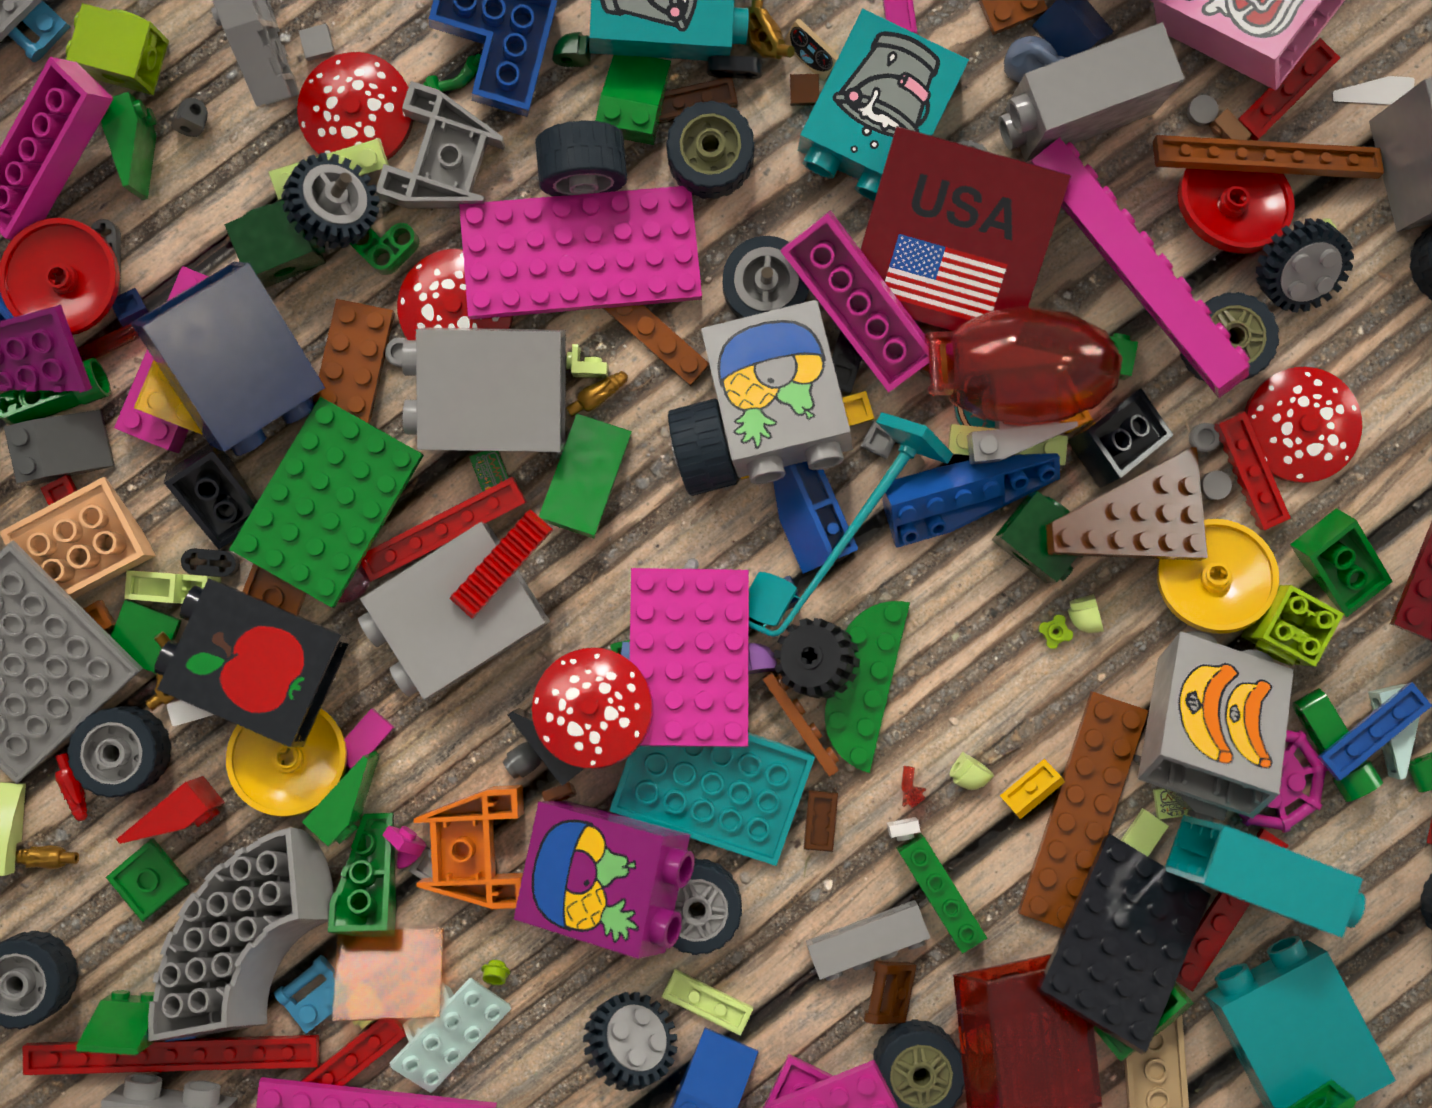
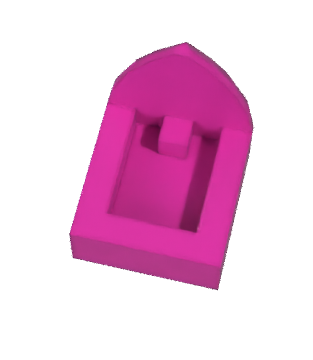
M388 825L383 833V836L398 850V869L406 868L413 864L427 846L425 841L417 836L416 832L406 826H402L400 829Z

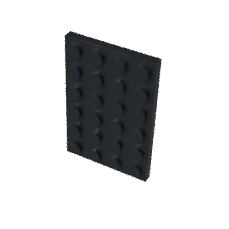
M1111 834L1106 835L1036 991L1138 1053H1147L1211 894L1185 878L1167 872L1165 866Z

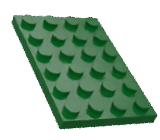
M320 397L229 550L331 608H335L424 455Z

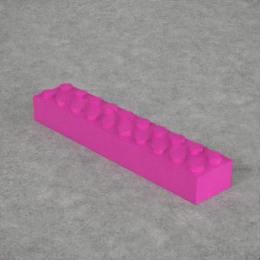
M1059 137L1031 160L1032 164L1071 175L1061 207L1218 398L1222 397L1249 376L1250 364L1248 361H1250V358L1240 346L1236 348L1232 346L1229 340L1231 336L1220 322L1216 325L1212 322L1210 317L1211 311L1201 299L1197 302L1193 299L1191 294L1192 288L1182 276L1178 279L1174 276L1172 271L1173 265L1163 253L1159 256L1155 253L1153 241L1145 231L1141 233L1137 231L1134 225L1136 221L1128 210L1124 208L1120 211L1119 206L1115 202L1117 198L1107 186L1103 189L1101 188L1097 180L1099 177L1089 164L1082 165L1083 163L1079 158L1080 153L1071 142L1065 144Z

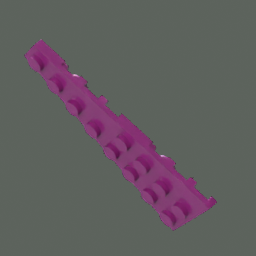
M61 304L0 321V391L27 390V392H36L38 390L53 392L79 391L81 393L92 389Z

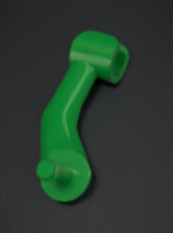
M481 54L469 56L456 77L439 81L438 76L431 75L426 78L423 85L438 89L441 92L465 87L477 74Z

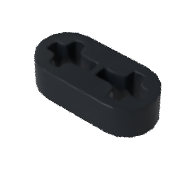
M711 56L708 58L707 74L718 78L730 76L737 79L760 78L762 76V60L747 56Z
M193 548L185 551L181 558L183 570L193 575L230 577L236 574L240 566L237 555L233 552ZM197 553L199 559L207 560V565H197L195 570V566L190 564V558H195ZM226 556V560L231 561V567H226L225 572H223V567L214 566V560L222 561Z

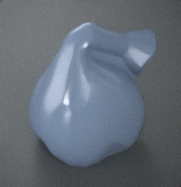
M1037 36L1021 37L1015 40L1007 50L1004 59V72L1008 78L1020 83L1025 73L1065 58L1058 56L1054 47L1043 38Z

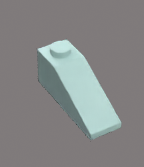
M1406 684L1369 691L1372 710H1376ZM1420 716L1382 746L1389 777L1400 780L1407 777Z

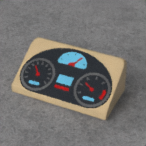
M797 19L784 39L785 44L793 46L795 49L794 55L814 74H819V78L822 81H825L829 77L839 55L802 20Z

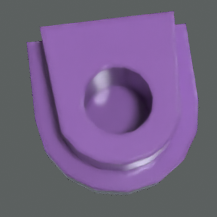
M748 643V674L775 671L777 660L774 658V653L771 649L763 644Z

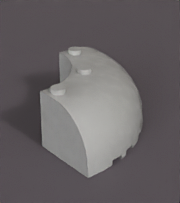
M290 827L258 838V841L235 851V854L225 863L218 864L204 878L205 882L197 892L189 896L178 913L180 918L173 932H168L160 954H163L159 971L154 973L153 983H156L154 999L149 1003L148 1041L185 1038L267 1024V1005L270 987L283 957L304 934L329 920V903L334 892L331 873L324 853L310 834L302 829Z

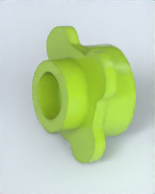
M1055 615L1053 620L1047 623L1042 622L1039 625V632L1043 634V637L1047 640V647L1055 649L1059 643L1070 641L1073 638V632L1067 628L1065 624L1066 619L1063 615ZM1058 629V634L1055 635L1053 630Z

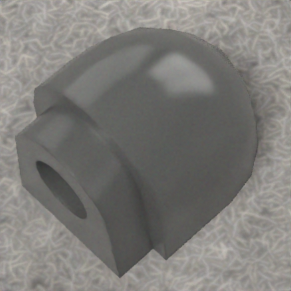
M186 98L175 111L171 122L172 128L186 136H199L204 131L208 118L206 106L198 99Z
M524 742L508 752L507 757L503 760L505 768L514 779L520 776L524 778L542 762L528 742Z

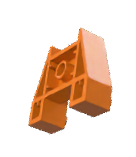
M523 785L493 786L414 818V823L430 822L432 878H422L417 882V887L490 909L516 908L523 873L496 874L493 820L518 819L524 814Z

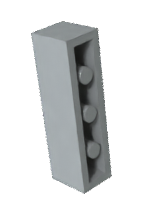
M913 900L806 940V944L819 980L826 978L827 981L841 977L843 975L842 971L847 969L860 970L870 965L871 960L881 957V960L890 959L898 954V950L908 947L909 950L919 948L925 945V940L930 939V935L919 906Z

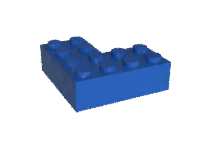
M433 0L429 15V28L484 44L471 101L528 117L558 0Z

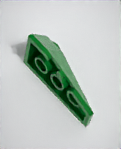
M393 813L363 814L351 845L352 850L346 866H343L336 892H333L329 903L328 933L359 937L395 936V847L383 836L388 825L394 827Z

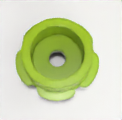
M490 960L488 965L485 964L481 968L483 981L491 985L505 984L506 978L510 974L509 968L500 960Z

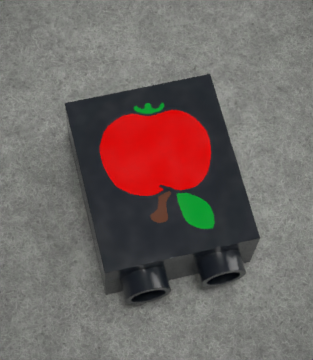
M209 578L204 589L199 586L192 587L186 595L180 610V618L188 621L180 641L177 643L169 640L157 657L154 671L163 676L157 690L288 747H304L352 638Z

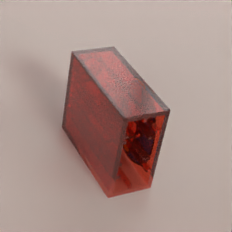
M1051 953L953 975L967 1108L1102 1107L1094 1025L1036 991L1052 955Z

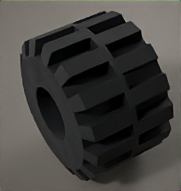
M808 618L799 620V626L791 624L787 627L786 630L790 634L787 637L780 635L777 641L783 644L781 651H774V658L780 660V664L775 665L776 671L784 676L781 681L786 686L793 688V691L818 699L820 697L827 699L835 697L834 692L843 693L848 688L845 683L848 680L854 682L857 675L853 674L852 670L853 667H859L860 659L855 658L854 653L859 652L857 644L850 641L853 637L848 632L842 630L841 627L819 618H814V621ZM818 654L817 660H810L811 655Z

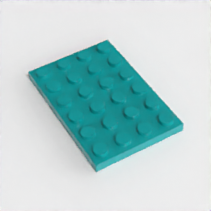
M749 732L748 747L639 746L635 752L627 757L610 806V812L690 834L692 839L777 866L815 755Z

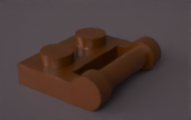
M874 962L873 971H875L869 1008L864 1013L863 1020L865 1022L877 1025L906 1023L917 965L910 962Z

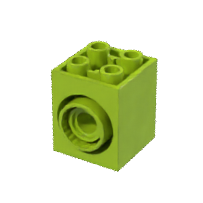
M82 3L80 12H77L74 18L75 29L72 40H69L66 46V60L77 62L95 80L154 95L169 40L150 21L138 15L119 9L106 10Z
M1279 585L1276 597L1268 611L1256 623L1245 628L1241 637L1255 644L1257 650L1268 654L1271 658L1290 666L1316 667L1344 613L1292 585Z

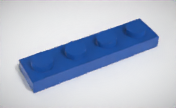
M1413 682L1408 683L1327 748L1318 758L1334 778L1341 781L1432 707V705Z

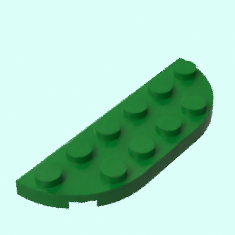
M888 601L878 603L861 612L850 622L845 631L853 637L850 641L857 644L859 652L854 653L855 658L860 659L859 667H853L852 673L857 676L854 682L848 680L845 683L848 689L843 693L836 691L834 692L835 697L826 698L824 721L829 740L837 753L855 768L870 773L910 602Z

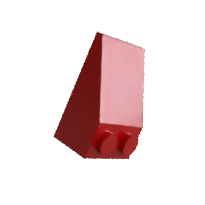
M204 776L186 781L116 840L119 844L182 830L196 825L198 828L216 818L221 813L218 808L225 802Z

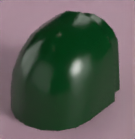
M573 32L562 36L554 46L552 61L563 67H584V65H590L589 35H583L582 32Z

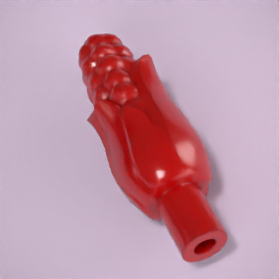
M68 754L57 755L56 760L60 770L55 773L56 782L61 793H63L64 800H67L74 818L78 821H84L88 816L84 797L86 793L80 782L73 776L72 769L68 763Z

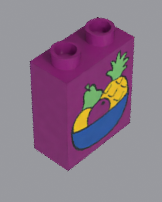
M538 801L514 920L637 959L666 953V949L671 948L676 943L682 926L681 914L674 911L679 887L683 888L688 884L694 869V855L692 852L687 851L690 834L571 801Z

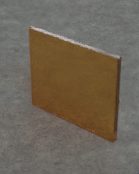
M396 929L395 936L359 937L338 934L336 969L333 975L335 983L332 1021L440 1018L441 987L444 974L442 969L444 929Z

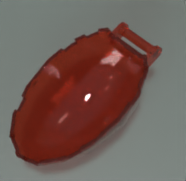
M1025 306L988 311L955 328L952 332H930L924 335L929 351L931 385L928 386L929 394L948 395V400L952 404L973 413V416L983 420L1001 421L1003 424L1028 426L1058 422L1074 417L1076 414L1088 409H1094L1117 388L1122 369V356L1107 331L1070 312ZM940 344L946 346L948 383L944 384Z

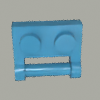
M42 0L22 20L40 37L37 43H33L17 27L8 36L25 51V55L32 62H37L71 26Z
M320 955L313 961V965L286 987L281 986L274 991V996L288 1010L305 1034H307L345 1004L353 992L329 961ZM323 974L327 980L297 1003L293 995L318 975Z

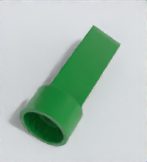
M95 358L87 359L82 362L92 389L81 393L79 391L53 392L38 390L36 392H27V390H9L0 394V419L9 425L45 418L81 404L86 405L108 397L111 394L108 377L98 360Z
M1320 688L1292 703L1296 715L1320 754L1348 732L1328 696ZM1365 760L1341 781L1336 780L1334 777L1332 778L1345 802L1361 798L1383 784L1382 779L1370 760Z

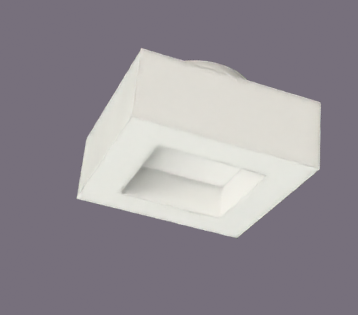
M916 817L887 822L889 835L891 838L897 837V841L914 838V833L921 832L919 821Z

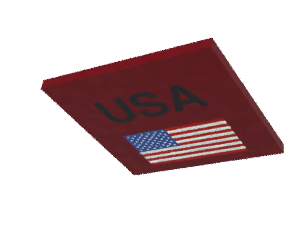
M896 126L860 250L913 320L984 340H995L1016 345L1071 175Z

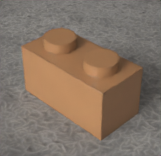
M1228 108L1209 125L1212 132L1221 139L1247 140L1252 135Z

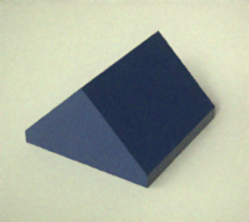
M1056 0L1032 25L1040 37L1054 47L1058 56H1063L1064 58L1097 47L1114 32L1087 0Z

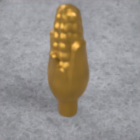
M620 371L584 388L577 395L578 400L566 407L569 414L573 417L582 410L589 412L596 409L627 382L628 375Z
M31 846L30 849L16 850L15 863L23 864L26 868L58 869L66 864H77L79 854L78 852H66L64 848L58 846Z

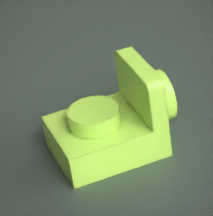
M572 344V352H567L566 368L571 369L573 377H608L609 367L607 362H602V358L585 357V361H580V347L578 344Z

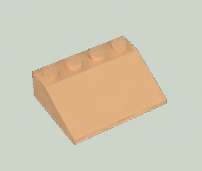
M106 477L94 481L0 531L5 545L14 540L73 599L156 556L143 530Z

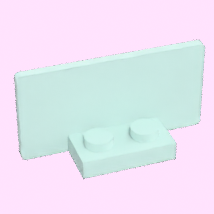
M472 978L468 979L455 994H453L449 986L442 983L402 1025L409 1043L390 1062L391 1068L428 1092H433L511 1010L509 1003Z

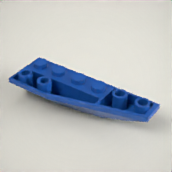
M1058 453L1013 455L1000 462L970 464V461H964L895 479L883 495L882 502L896 548L953 532L1059 480L1060 457Z
M807 461L785 466V476L773 482L779 521L803 574L822 566L849 528L824 470L809 469ZM854 538L850 540L838 558L859 550Z

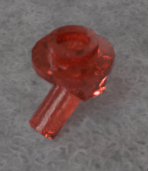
M903 766L901 781L903 807L909 804L911 808H914L926 799L923 793L927 789L925 787L913 786L915 767Z

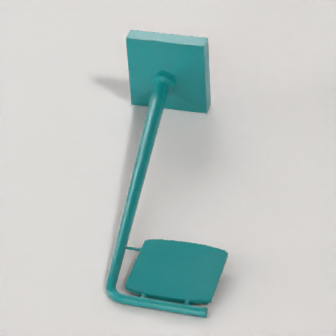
M881 412L876 423L900 446L898 449L899 455L801 598L795 595L798 589L789 581L766 572H759L749 588V618L764 625L762 627L749 621L750 628L772 637L779 636L786 630L909 459H914L915 455L919 454L946 464L949 463L953 453L928 426ZM793 597L799 599L779 629L771 631L765 628L767 625L778 626Z

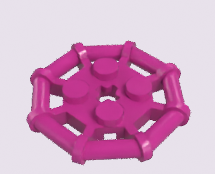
M1287 730L1285 742L1290 743L1284 750L1280 792L1266 806L1275 808L1277 817L1257 814L1254 818L1239 814L1244 825L1282 830L1283 833L1290 832L1291 827L1315 810L1322 808L1321 798L1325 774L1328 769L1319 760V755L1309 743L1306 733L1303 731ZM1298 747L1311 766L1302 767L1296 759L1294 753ZM1313 773L1310 795L1307 796L1302 793L1306 785L1305 775ZM1299 798L1305 802L1289 815H1286L1285 807Z

